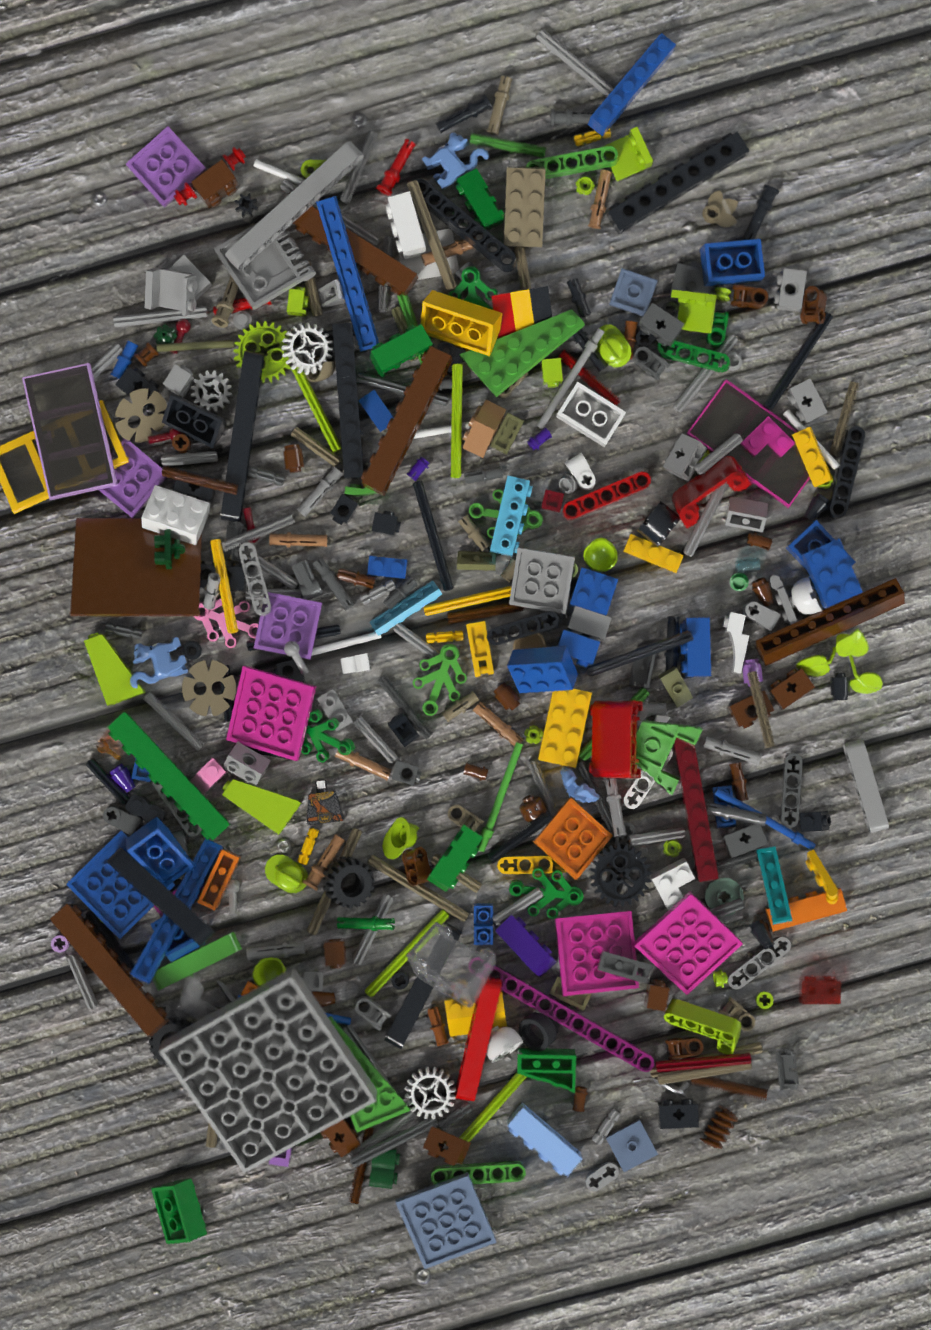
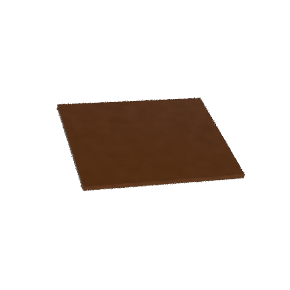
M76 518L70 616H199L202 533L197 545L180 540V544L186 547V551L180 554L179 559H175L174 554H172V569H166V565H157L154 561V552L165 551V548H155L154 535L161 534L142 528V518Z

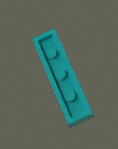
M776 846L758 849L757 857L772 923L775 925L791 922L792 916Z

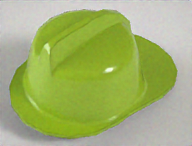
M611 324L601 326L599 329L605 333L597 343L598 352L609 366L622 367L626 365L631 357V347L616 326Z
M403 817L397 818L383 839L382 848L384 855L388 859H396L404 849L412 847L416 843L419 827L408 823Z
M275 855L267 861L265 865L266 877L277 887L288 893H298L307 886L302 881L307 879L308 873L296 861L285 855Z

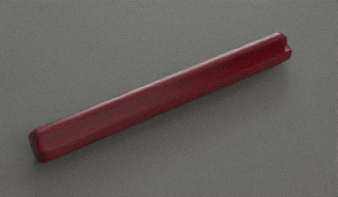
M750 1053L665 1060L656 1062V1071L665 1072L751 1064L752 1059Z

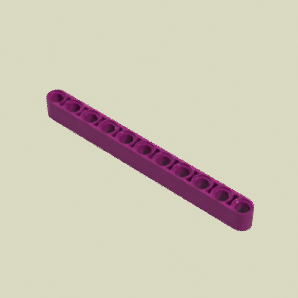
M475 956L470 960L469 968L478 977H489V973L492 970L499 971L500 977L498 979L502 980L501 990L637 1069L648 1072L654 1067V1060L646 1051L487 959ZM474 961H482L483 968L475 970L472 966ZM508 980L516 981L517 985L514 989L510 990L506 987ZM526 989H530L533 991V997L525 999L522 996L523 992ZM543 999L550 1001V1006L546 1009L539 1006L540 1001ZM559 1009H565L567 1011V1014L564 1018H558L556 1016V1012ZM577 1018L583 1020V1025L580 1028L573 1026V1021ZM593 1028L600 1030V1034L596 1038L591 1037L589 1034ZM609 1038H615L617 1040V1043L614 1047H608L606 1045V1042ZM632 1048V1056L625 1057L623 1055L624 1049ZM644 1057L650 1059V1064L646 1067L640 1065V1060Z

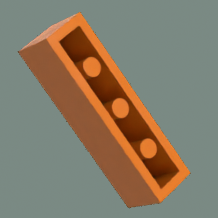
M837 888L838 901L835 904L827 902L825 890L817 893L816 890L805 893L806 897L798 898V896L789 897L791 922L773 925L769 907H766L765 912L770 930L774 932L846 912L847 907L841 888Z

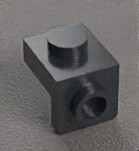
M404 713L394 716L388 723V726L404 747L420 737Z
M828 811L799 813L801 832L830 829L831 817Z

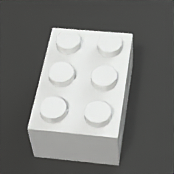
M410 191L388 197V204H385L388 219H393L391 229L394 238L398 237L396 246L399 256L403 255L404 260H408L425 254L426 246Z
M577 382L556 417L605 447L626 412Z
M155 485L141 517L142 528L160 534H165V530L170 529L172 538L197 545L210 513V503Z

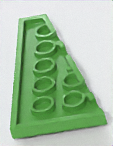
M571 309L497 339L490 356L472 350L459 355L497 397L584 327L585 324Z
M328 1017L377 1089L376 1102L350 1115L356 1131H362L410 1111V1107L333 1017Z

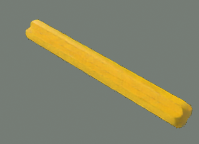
M214 539L210 541L216 573L221 576L219 590L227 632L230 634L238 632L221 540Z
M512 586L425 605L423 607L426 616L507 598L510 597Z

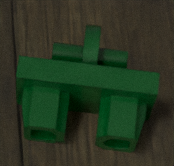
M170 529L165 530V534L154 535L155 548H165V551L154 552L155 564L166 565V569H172V554H174L175 559H179L180 554L185 553L186 547L180 544L179 539H175L174 544H172Z

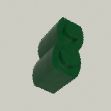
M392 1148L372 1158L370 1187L392 1189L393 1184L397 1185L398 1173L394 1172L395 1165H399L400 1153H397V1148Z

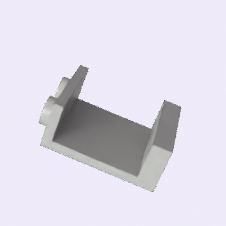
M157 267L146 270L145 308L164 307L182 311V316L194 313L196 309V275Z

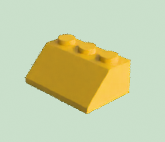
M502 990L492 1029L496 1026L499 1029L507 1027ZM477 994L445 998L450 1037L468 1034Z

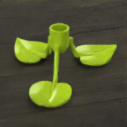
M856 629L851 634L837 635L836 647L832 648V654L828 660L823 655H814L795 664L797 669H803L805 674L809 676H823L830 671L828 664L832 663L837 652L841 657L849 656L855 677L850 680V687L854 691L863 694L879 691L883 684L882 678L876 673L865 672L860 676L857 674L853 656H863L869 649L868 642L859 629Z

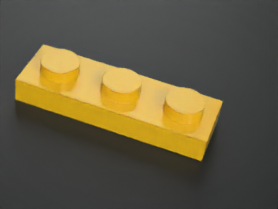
M808 427L792 434L813 486L818 487L833 480L812 428Z
M630 534L623 551L673 573H677L684 556L660 545L657 547L650 541Z

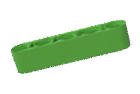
M605 146L532 160L526 164V167H545V179L613 167L618 162V152L612 146ZM607 153L615 155L613 160H606L604 156ZM593 156L596 158V161L593 164H588L585 161L586 158ZM575 160L577 165L570 168L567 166V162ZM555 163L558 165V168L555 171H550L548 166Z
M233 931L157 969L152 980L157 991L241 950L242 947Z
M520 1161L455 1164V1166L439 1165L433 1168L431 1181L436 1185L454 1178V1172L461 1170L464 1174H469L473 1184L518 1182L524 1179L526 1171L524 1164ZM514 1167H520L522 1173L514 1175L511 1170ZM495 1168H500L503 1173L501 1176L496 1177L492 1174V1171ZM476 1169H481L484 1174L482 1177L476 1178L473 1172ZM439 1171L443 1172L445 1174V1178L443 1180H437L434 1177L435 1173Z

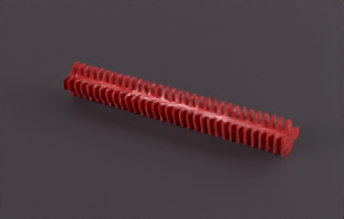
M564 350L558 358H561L563 363L572 369L576 364V359H572L570 357L571 354H567V351L565 352ZM582 367L578 376L583 381L585 380L595 392L617 406L621 399L617 398L615 394L613 395L610 389H606L605 385L602 386L600 384L601 381H597L594 375L592 376L590 372L586 371L585 367Z

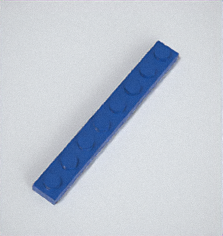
M336 196L318 201L316 204L361 352L371 349L379 343L338 201Z
M206 838L193 860L194 867L187 871L174 894L189 909H191L223 849L221 845ZM163 914L131 972L133 977L147 984L151 982L180 929L165 914Z

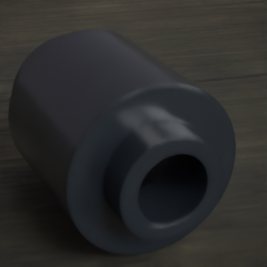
M834 673V677H830L832 700H848V695H850V677H846V673Z

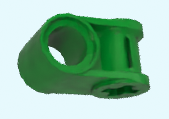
M714 312L712 332L707 333L706 338L707 344L711 348H718L723 344L729 312ZM717 334L721 340L715 342L712 340L711 335Z

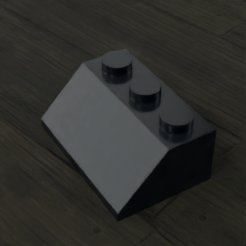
M174 393L170 395L162 423L211 448L221 438L227 423L224 418Z

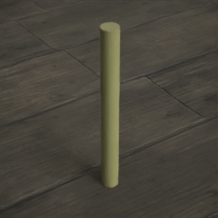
M221 340L157 344V352L233 348L234 341Z

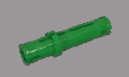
M372 916V918H337V921L340 922L337 923L338 929H371L372 931L395 929V925H392L395 924L394 918H378V916Z

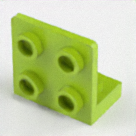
M638 127L630 129L629 135L602 146H612L618 152L617 164L610 167L616 181L623 180L652 167L653 159ZM607 153L605 157L607 160H613L615 155Z
M672 290L671 297L678 298V302H680L678 320L684 323L683 330L711 333L717 295Z

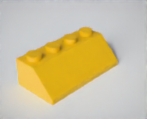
M432 290L422 304L421 324L427 335L487 356L491 355L501 329L502 313Z

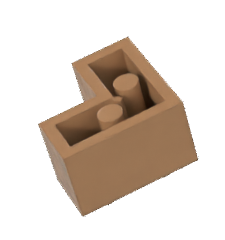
M485 400L483 406L479 405L468 426L471 429H467L462 440L465 441L463 449L483 458L501 424L506 409L488 400Z

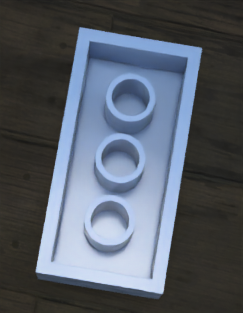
M523 1102L507 1119L509 1132L515 1137H522L523 1143L531 1150L533 1148L536 1149L539 1153L538 1156L544 1162L550 1161L554 1166L553 1169L561 1176L564 1173L568 1177L583 1159L581 1152Z

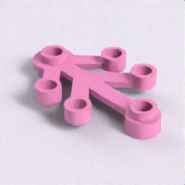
M221 598L216 600L215 608L210 610L204 608L203 602H199V609L204 608L205 614H199V616H194V618L203 622L208 633V640L215 642L219 639V633L213 629L210 619L217 621L223 633L225 645L228 648L236 647L237 640L232 637V634L227 632L224 612L220 614L213 612V610L222 606ZM241 601L239 605L234 607L235 615L241 612L246 613L250 610V604L247 601ZM243 603L248 605L246 610L241 609ZM236 620L238 629L248 632L251 638L256 639V635L252 633L253 628H258L259 624L253 623L249 625ZM215 632L217 637L212 640L210 634ZM229 639L234 640L235 643L233 646L228 645Z

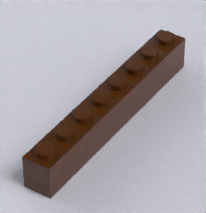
M311 206L292 224L296 226L295 229L303 235L309 234L318 245L323 243L328 247L327 250L331 252L319 210ZM346 228L356 265L360 267L359 271L367 276L369 274L376 277L374 280L380 285L384 286L386 284L391 287L390 290L398 296L402 294L406 297L418 280L417 273Z
M431 346L428 351L426 350L421 358L423 362L420 368L417 367L413 374L414 380L411 385H407L404 392L406 396L403 401L398 403L396 407L397 413L394 419H390L387 425L388 431L385 436L383 435L378 443L380 447L377 453L374 452L370 459L371 465L368 470L365 469L361 477L364 487L385 496L453 362L451 355Z
M894 578L756 640L757 652L764 665H770L905 604L904 591L897 579Z
M66 904L50 920L147 1036H153L169 1022L166 1017L168 1015L161 1006L158 1008L154 1003L155 998L149 992L146 993L142 989V982L132 977L129 973L131 971L124 962L121 963L117 959L119 957L117 952L113 948L109 949L106 946V939L100 933L96 934L93 930L95 928L88 919L85 920L81 916V909L77 905Z

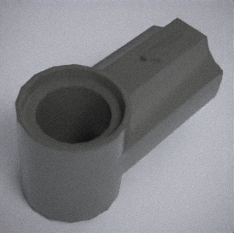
M307 560L292 566L305 600H310L323 594Z

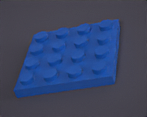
M120 831L66 884L119 939L154 907V904L107 863V860L119 847L135 859L127 851L126 839L129 836L123 831ZM172 882L166 888L170 891L176 884Z

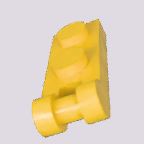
M485 621L466 624L475 677H480L481 674L486 673L488 675L494 674ZM486 660L487 666L479 667L478 661Z
M813 849L807 852L806 865L810 871H814L816 875L815 880L819 887L823 886L826 891L827 902L835 904L838 901V889Z

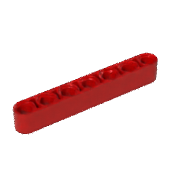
M481 977L456 1083V1099L475 1101L501 992V979Z

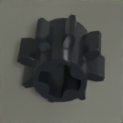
M250 193L247 196L240 194L241 198L239 201L235 200V204L239 205L235 209L236 212L241 211L243 218L248 214L253 217L252 212L254 210L258 211V207L254 206L258 202L257 199L252 200ZM247 202L249 208L246 209L243 203Z

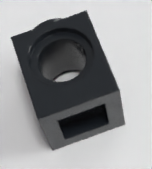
M342 494L330 512L333 516L332 520L340 525L343 523L348 525L359 504ZM340 507H348L349 513L346 516L339 515L338 510Z

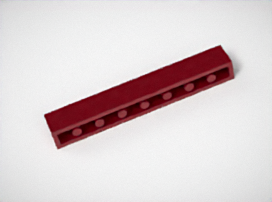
M677 737L673 745L698 882L719 879L695 745Z

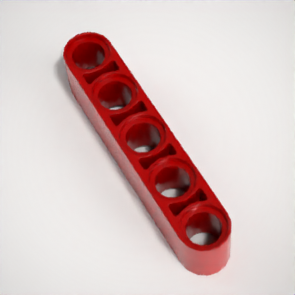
M638 472L574 499L564 505L563 516L567 520H575L648 488L651 478L646 472ZM638 477H645L647 484L645 486L638 485L636 481ZM619 485H628L629 492H620ZM604 491L610 492L611 500H603L601 493ZM584 500H593L594 506L592 508H586L584 506ZM567 507H575L576 514L569 516L566 513Z

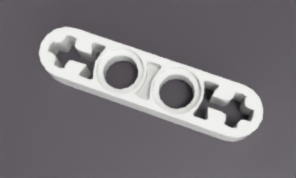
M671 748V750H670V753H669V755H668V757H667V759H666V761H665V764H664L662 770L665 768V766L667 765V763L669 762V760L671 759V757H672V755H673V750H672V748ZM641 770V778L635 779L624 795V805L630 809L637 808L655 783L654 778ZM640 779H646L648 782V787L644 790L639 789L637 786V782ZM633 788L643 793L641 797L639 795L636 796V804H628L629 800L627 797H632L635 792H632Z

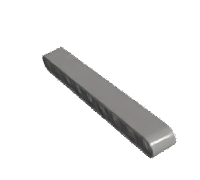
M351 141L346 142L226 252L225 257L238 270L243 269L352 170L364 157L361 151Z

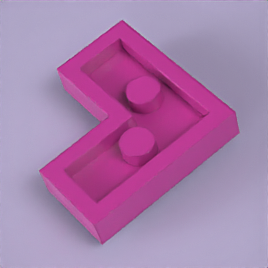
M768 416L741 445L755 457L768 444L782 457L795 442Z

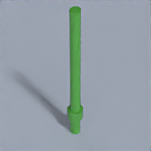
M516 742L486 827L482 829L481 835L483 839L478 846L481 852H485L489 838H492L494 833L493 827L521 753L522 743Z

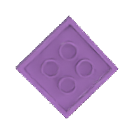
M168 126L126 163V166L164 208L175 199L173 197L175 195L174 190L181 191L184 189L185 182L191 185L194 179L207 170Z
M123 439L121 444L129 458V463L114 469L118 483L117 486L99 489V491L133 518L149 500L154 486H161L167 477L162 476V468L133 443ZM115 449L111 453L112 460L118 458ZM106 472L89 480V482L109 479Z
M268 592L271 612L266 616H260L254 649L287 655L284 651L285 644L289 641H295L299 645L301 658L311 660L322 603ZM263 603L261 610L262 612H265V608L268 607V604L264 605Z

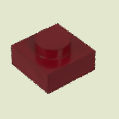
M545 490L541 509L560 513L564 493Z

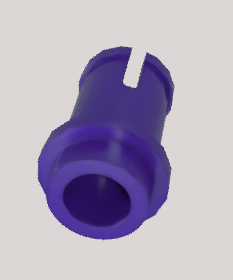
M544 427L535 436H530L527 443L532 450H538L540 445L552 438L551 433Z
M422 456L416 459L417 462L406 473L415 481H417L426 468H429L428 465L430 463Z

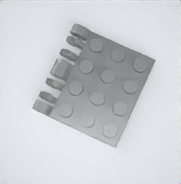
M255 225L214 248L216 254L253 310L302 281L311 279L316 274L312 266H309L310 263L306 260L295 266L293 265V263L301 260L304 254L299 251L300 248L287 231L281 233L241 270H238L225 257V254Z

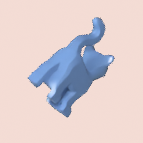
M453 132L449 135L447 144L439 147L430 158L423 157L422 161L428 170L439 165L444 168L442 174H435L433 176L441 189L444 190L452 185L457 178L472 171L477 166L478 156H482L487 160L489 158L487 150L484 148L473 150L470 155V163L465 165L456 156L455 152L469 146L468 140Z
M178 637L172 638L170 643H157L151 646H145L141 643L135 645V660L133 664L143 663L151 658L154 674L149 676L145 672L134 673L130 678V684L133 688H138L137 681L139 679L152 684L167 677H177L188 673V669L185 666L187 663L185 656L181 655L177 660L172 661L169 654L181 646Z

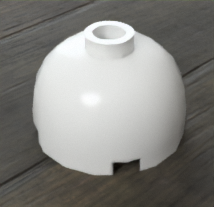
M810 576L796 581L791 590L792 596L789 597L792 608L796 607L804 615H813L823 611V606Z
M496 1026L491 1030L486 1054L492 1063L503 1059L507 1053L510 1052L511 1054L523 1044V1040L516 1030L511 1027L499 1029Z

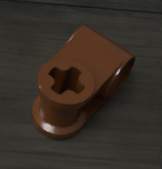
M733 285L732 287L734 295L733 301L730 303L731 306L759 309L767 303L768 293L765 289L745 285ZM760 294L764 297V301L756 302L754 296Z
M809 286L803 295L800 315L801 322L803 324H808L809 322L823 324L827 295L819 288Z
M416 847L414 850L406 849L402 853V861L409 884L416 886L429 882L427 878L432 871L426 850L423 847Z
M697 1036L665 1040L669 1050L668 1060L696 1056L703 1050L702 1041ZM692 1041H697L700 1044L697 1050L689 1048V1044Z

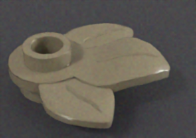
M721 191L712 193L708 198V205L703 209V219L707 223H717L720 227L724 228L734 226L737 221L732 214L736 210L738 201L723 199ZM710 211H713L715 213V216L710 217L708 213Z

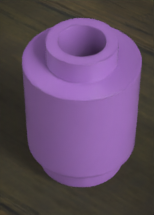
M744 660L742 667L744 684L748 683V687L751 686L749 685L750 680H748L747 674L753 671L758 672L757 677H759V682H762V668L759 660Z

